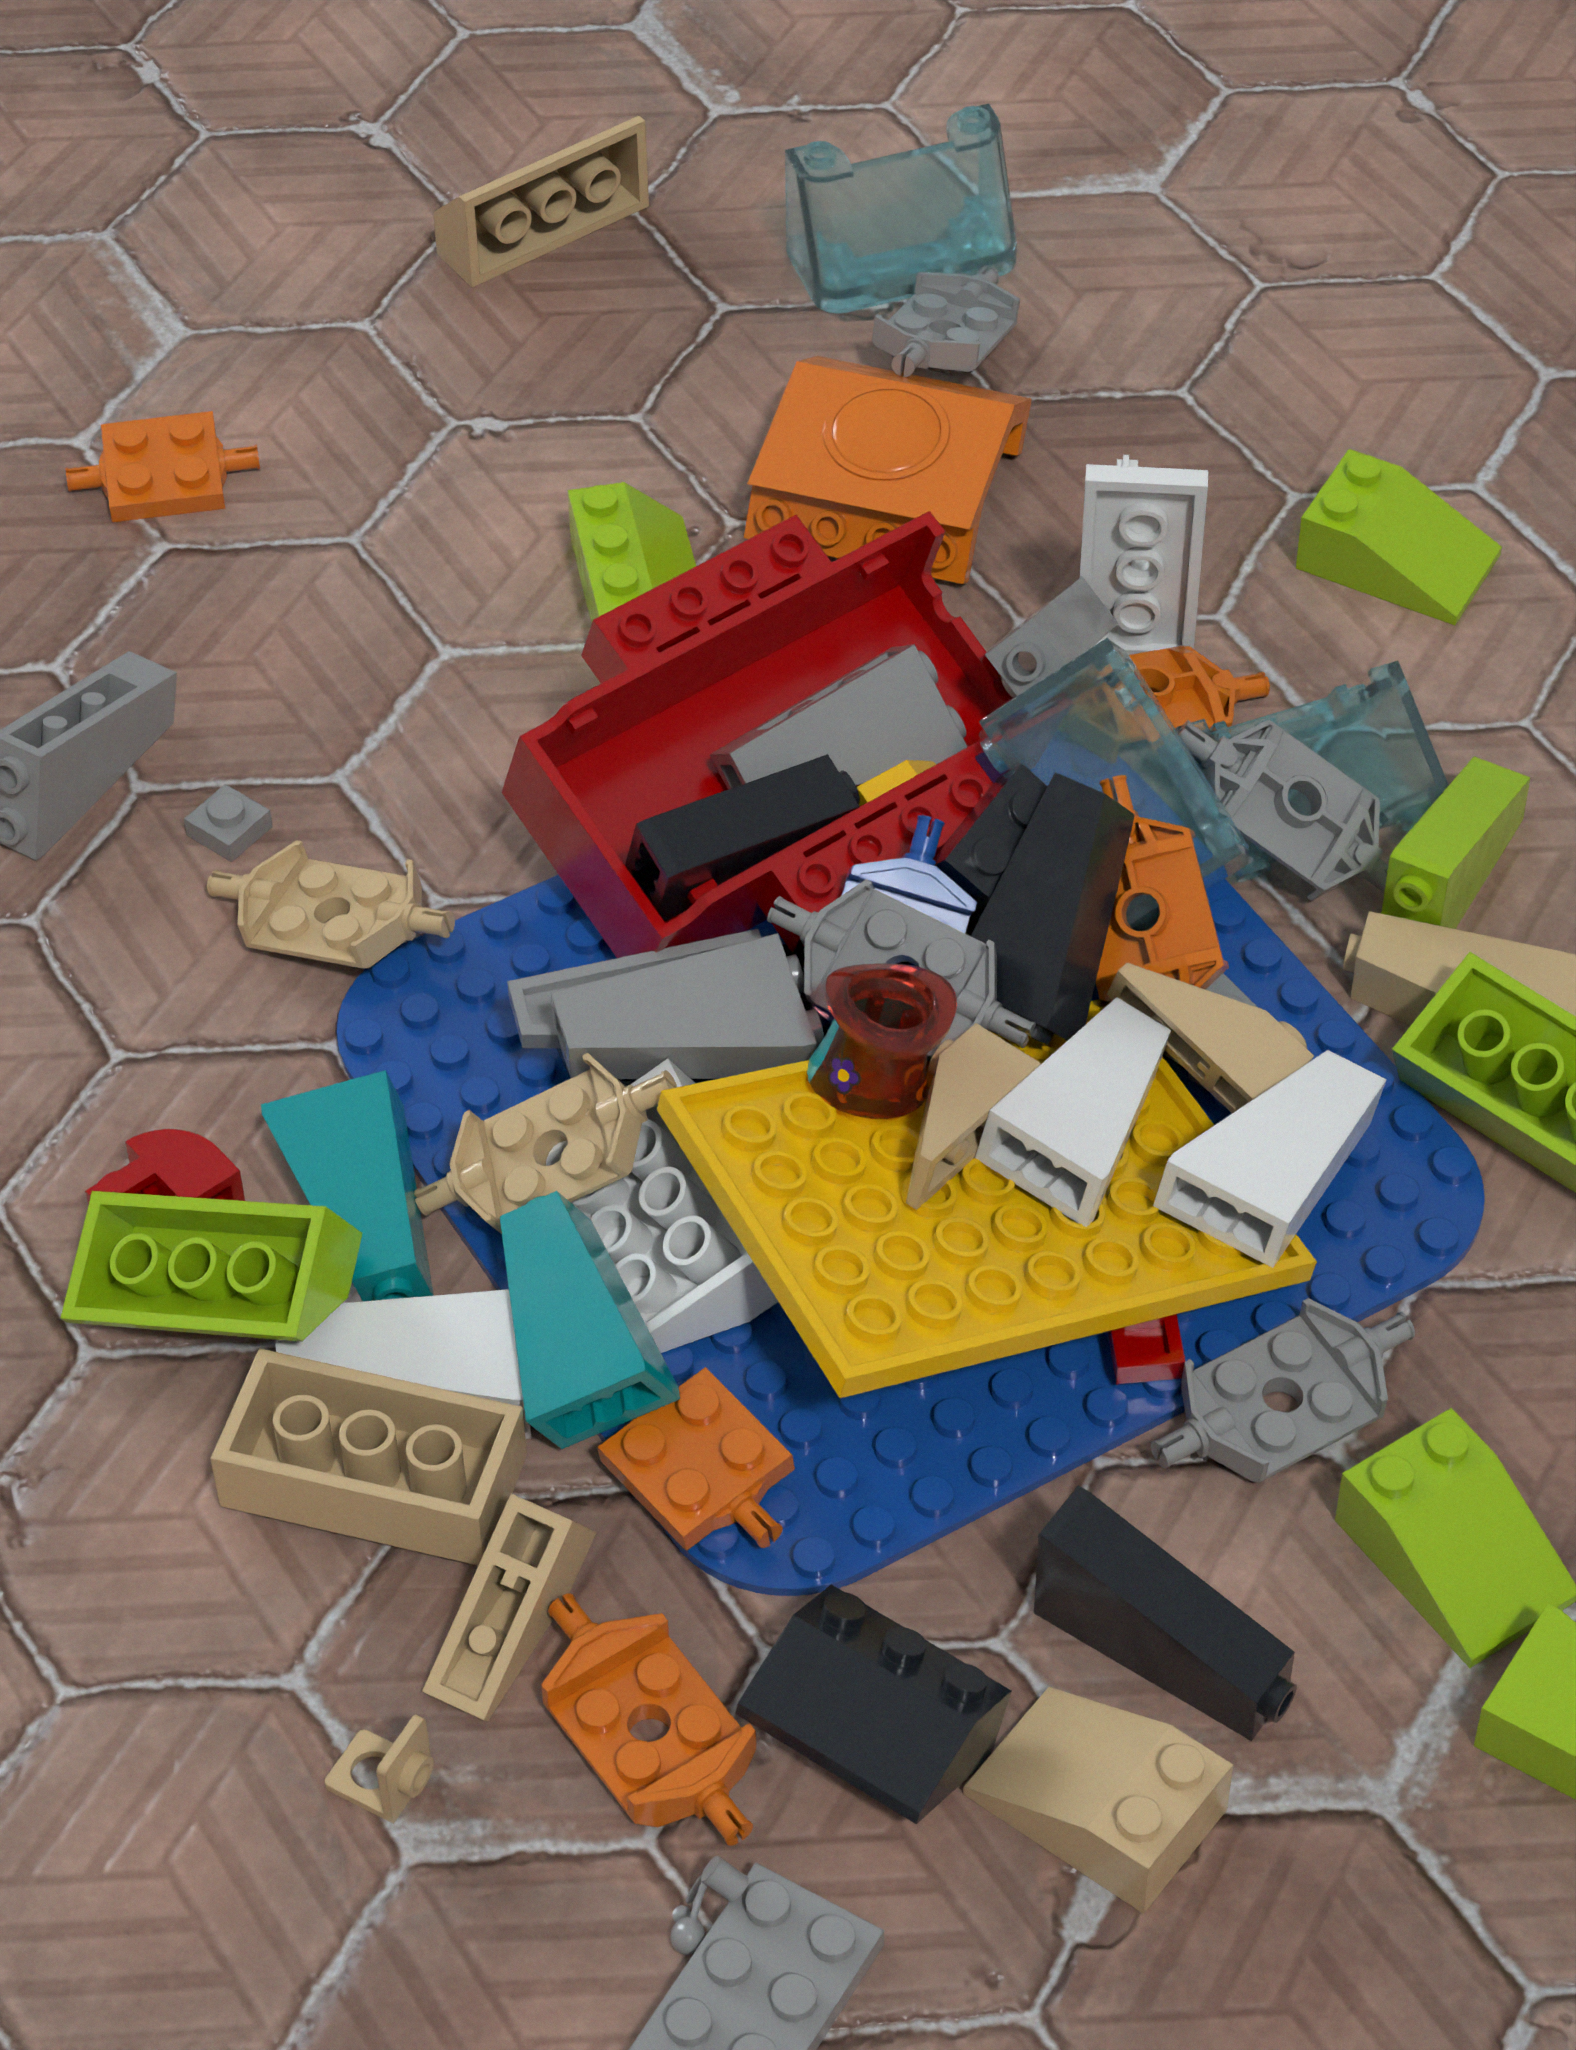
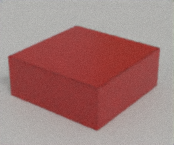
M1177 1314L1107 1331L1116 1384L1182 1378L1185 1356Z

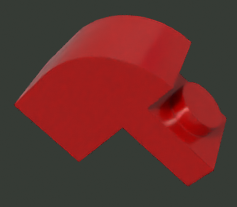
M179 1129L149 1131L126 1140L129 1164L118 1171L106 1174L97 1184L85 1191L88 1205L92 1191L245 1201L241 1173L235 1164L205 1137Z

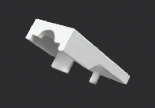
M1123 455V459H1117V466L1086 464L1080 577L1084 578L1118 624L1083 656L1113 658L1183 645L1194 649L1208 491V470L1138 467V460H1129V455Z

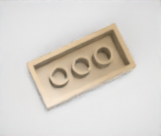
M259 1348L211 1456L219 1503L221 1507L479 1566L510 1494L514 1491L527 1457L523 1408L517 1405Z

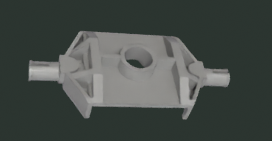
M988 265L982 266L973 276L918 272L914 295L888 321L882 315H875L872 342L875 347L894 357L891 363L892 369L899 376L904 371L903 377H909L917 367L946 375L962 371L970 372L981 364L1017 324L1020 298L997 286L999 273L992 266L989 270Z
M1189 720L1182 725L1172 742L1178 744L1202 762L1201 765L1205 768L1202 773L1201 822L1207 826L1216 817L1315 887L1307 896L1311 901L1353 880L1355 877L1361 880L1365 878L1381 891H1385L1388 864L1379 859L1383 850L1378 847L1380 801L1377 796L1271 720H1266L1230 739L1223 736L1217 742L1191 724ZM1289 789L1298 790L1308 798L1311 804L1310 816L1301 815L1291 807L1288 801Z
M867 879L821 909L819 913L816 911L811 913L785 900L781 896L777 897L774 901L776 909L771 907L768 913V922L800 936L802 944L805 945L804 993L809 1002L836 1015L843 1002L859 995L882 994L905 999L919 1007L927 1017L924 1054L925 1060L929 1062L938 1047L945 1040L951 1039L955 1041L975 1023L1019 1045L1021 1048L1027 1045L1029 1041L1028 1036L1031 1037L1036 1026L1035 1022H1031L1004 1009L1002 1003L997 1001V954L993 941L988 939L985 944L874 889L873 883ZM898 962L913 963L921 971L918 985L906 993L893 992L884 983L887 970Z
M1307 1298L1302 1302L1299 1316L1193 1370V1361L1191 1359L1185 1361L1181 1386L1186 1421L1183 1427L1151 1442V1451L1156 1461L1160 1458L1159 1465L1166 1469L1171 1464L1197 1452L1201 1459L1208 1456L1245 1478L1260 1483L1384 1416L1388 1401L1382 1364L1383 1353L1415 1337V1329L1411 1320L1406 1321L1407 1315L1399 1312L1371 1329L1368 1327L1363 1328L1361 1324ZM1272 1392H1284L1295 1398L1299 1407L1291 1412L1273 1410L1265 1403L1263 1397Z

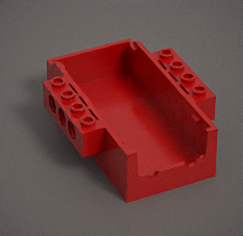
M930 511L833 562L830 561L796 514L593 619L581 656L601 684L572 698L548 721L519 736L501 793L617 958L649 951L657 953L668 947L748 931L767 920L771 907L776 909L774 901L779 896L811 913L814 911L819 913L821 909L841 897L848 870L853 865L902 858L905 853H910L909 850L919 815L931 817L926 836H928L931 822L935 818L945 823L939 838L936 856L998 777L1020 764H1023L1030 771L1035 769L1072 702L1057 681L1045 687L1031 710L1018 697L1014 698L1006 691L1001 675L985 656L986 650L961 616L953 617L944 606L942 600L943 592L934 581L931 568L945 535V530ZM915 644L918 651L924 652L932 661L937 671L938 682L935 685L945 704L956 710L965 725L966 737L963 739L967 748L722 884L717 885L712 878L689 891L687 896L693 905L685 912L664 921L625 866L636 824L655 815L728 790L710 756L711 753L891 647ZM771 923L792 953L805 946L802 944L800 936Z

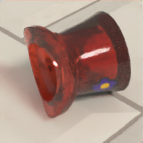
M859 964L833 971L827 977L824 997L834 1020L827 1034L809 1059L807 1075L811 1087L827 1104L839 1111L854 1116L870 1119H889L914 1112L923 1105L928 1095L927 1054L946 1037L956 1014L957 998L953 987L945 978L933 971L904 964Z

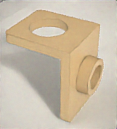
M416 1714L413 1715L394 1743L368 1730H360L326 1776V1789L394 1824L411 1798H415L422 1792L433 1770L434 1760L430 1753L426 1719ZM365 1758H383L376 1771L379 1784L377 1789L362 1788L351 1777L354 1767Z

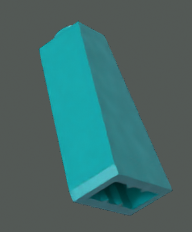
M380 1071L261 1104L262 1116L310 1205L328 1207L363 1233L352 1278V1283L362 1301L434 1296L421 1211L415 1202L417 1197L414 1196L417 1186L404 1105L387 1071Z
M558 1191L546 1196L536 1197L526 1205L501 1215L500 1224L526 1422L558 1447L564 1449L679 1400V1387L592 1220Z

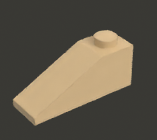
M1126 963L1118 970L1107 993L1112 1000L1118 997L1169 1028L1171 1032L1165 1050L1231 1113H1234L1312 1061L1314 1057L1307 1049L1306 1041L1297 1029L1287 1022H1278L1266 1010L1130 963Z
M977 1023L955 1041L951 1039L945 1040L934 1053L928 1066V1072L933 1075L925 1101L906 1203L916 1210L975 1158L990 1109L1041 1065L1034 1058Z
M510 1494L422 1692L484 1721H489L554 1618L548 1614L549 1606L557 1598L564 1604L562 1595L570 1593L597 1532L514 1494Z

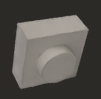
M224 784L184 818L188 837L230 862H233L273 827L269 809L227 784Z

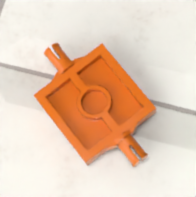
M213 411L101 424L103 451L99 458V465L66 467L65 471L69 492L90 488H103V492L109 500V509L113 523L225 509L223 486L227 479V472L260 469L257 445L223 449V444L216 436Z
M706 1367L679 1386V1400L632 1419L628 1425L597 1447L600 1461L686 1551L712 1531L736 1522L757 1542L760 1548L770 1546L769 1537L775 1542L782 1533L783 1527L781 1524L777 1523L759 1503L769 1488L795 1470L793 1455Z

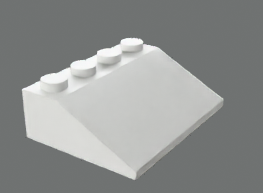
M666 1059L631 1085L636 1086L661 1074L665 1070L672 1075L677 1087L695 1084V1082L672 1061ZM658 1105L646 1110L648 1121L642 1123L634 1164L630 1174L571 1203L592 1220L660 1353L750 1322L776 1304L778 1300L657 1111ZM568 1141L560 1142L552 1148L548 1154L546 1166L553 1165L561 1159V1154L568 1145Z

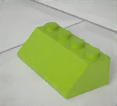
M625 482L567 490L571 544L591 624L593 619L696 567L683 516Z
M1469 952L1392 1048L1399 1080L1576 1193V1016L1472 952Z
M92 1191L60 1319L67 1323L302 1342L348 1298L363 1233L326 1206Z

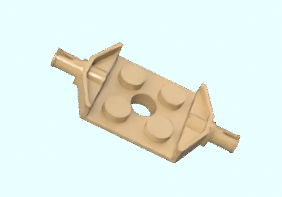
M296 840L253 868L250 874L247 873L242 876L214 870L212 872L213 876L210 875L207 881V891L210 896L238 900L237 925L246 947L363 969L372 967L406 940L412 941L418 932L448 938L450 936L449 932H453L455 926V917L452 911H441L421 906V881L414 862L410 859H407L405 862L408 873L404 876L308 859L302 841Z
M586 1053L582 1057L583 1061L590 1066V1069L484 1121L470 1110L464 1112L450 1160L451 1171L447 1172L446 1177L421 1189H416L414 1191V1196L417 1197L415 1202L419 1210L428 1216L432 1212L458 1200L466 1207L470 1205L489 1225L502 1234L500 1216L526 1205L536 1197L546 1196L558 1191L568 1201L573 1202L628 1176L632 1171L642 1123L648 1121L646 1110L658 1105L662 1090L677 1087L674 1078L665 1070L661 1074L636 1086L628 1085L625 1087L595 1058ZM568 1141V1145L561 1154V1159L553 1165L546 1166V1160L552 1148L560 1142Z

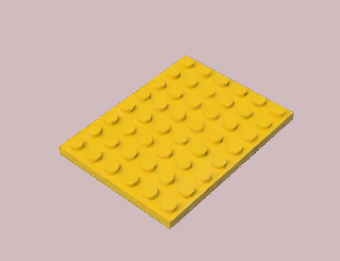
M1101 999L1091 1001L1086 1024L1111 1002ZM995 1034L1041 1064L1067 1042L1054 1035L1049 1046L1028 1036L1029 1041L1027 1045L1021 1048L1019 1045ZM891 1043L843 1053V1058L849 1057L853 1060L855 1064L854 1070L861 1076L860 1083L852 1086V1090L845 1095L839 1093L836 1087H833L828 1081V1074L832 1070L831 1060L835 1055L841 1058V1053L825 1056L810 1083L807 1075L809 1060L662 1090L657 1107L658 1113L839 1398L1310 1281L1317 1261L1297 1234L1272 1268L1153 1206L1167 1161L1171 1155L1214 1126L1163 1056L1094 1221L1087 1227L1062 1214L1055 1207H1051L1016 1185L1012 1180L1005 1178L983 1164L977 1158L972 1159L960 1172L946 1182L920 1208L916 1210L908 1205L906 1199L925 1101L933 1075L928 1072L929 1061L925 1060V1075L920 1065L908 1053Z

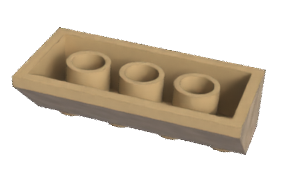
M640 116L634 117L465 193L433 212L437 255L473 288L649 207L645 120Z

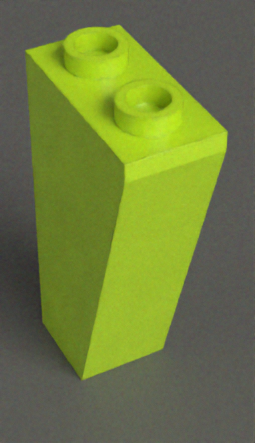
M1474 756L1389 856L1381 914L1456 929L1523 821L1531 777Z

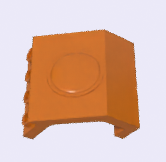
M821 356L796 361L747 483L752 485L744 538L750 539L797 514L827 556L840 558L930 511L945 530V535L931 568L932 577L965 584L969 582L985 498L1002 453L1016 456L1022 454L1032 398L912 374L909 377H903L904 373L899 376L892 370Z

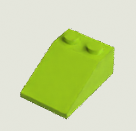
M1348 449L1301 517L1296 569L1455 626L1500 557L1502 546L1403 467Z
M1452 1408L1342 1473L1335 1522L1469 1668H1472L1529 1632L1547 1603L1564 1610L1576 1602V1584L1498 1456Z

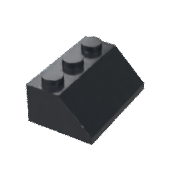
M831 1584L793 1614L738 1701L735 1714L911 1822L918 1824L981 1767L992 1754L1012 1690L986 1676L979 1668L962 1662L925 1640L918 1632L901 1626L869 1607L857 1596L844 1592Z

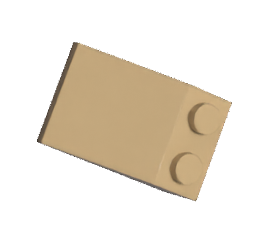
M1048 1687L965 1784L963 1795L1144 1914L1227 1811L1233 1764L1170 1724Z

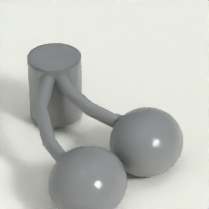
M715 1856L707 1864L702 1875L698 1877L689 1891L686 1903H691L694 1900L692 1911L684 1905L676 1907L673 1911V1919L676 1923L671 1930L670 1938L672 1946L680 1954H694L705 1938L704 1927L697 1917L707 1886L728 1901L734 1902L741 1896L748 1884L749 1878L720 1856Z

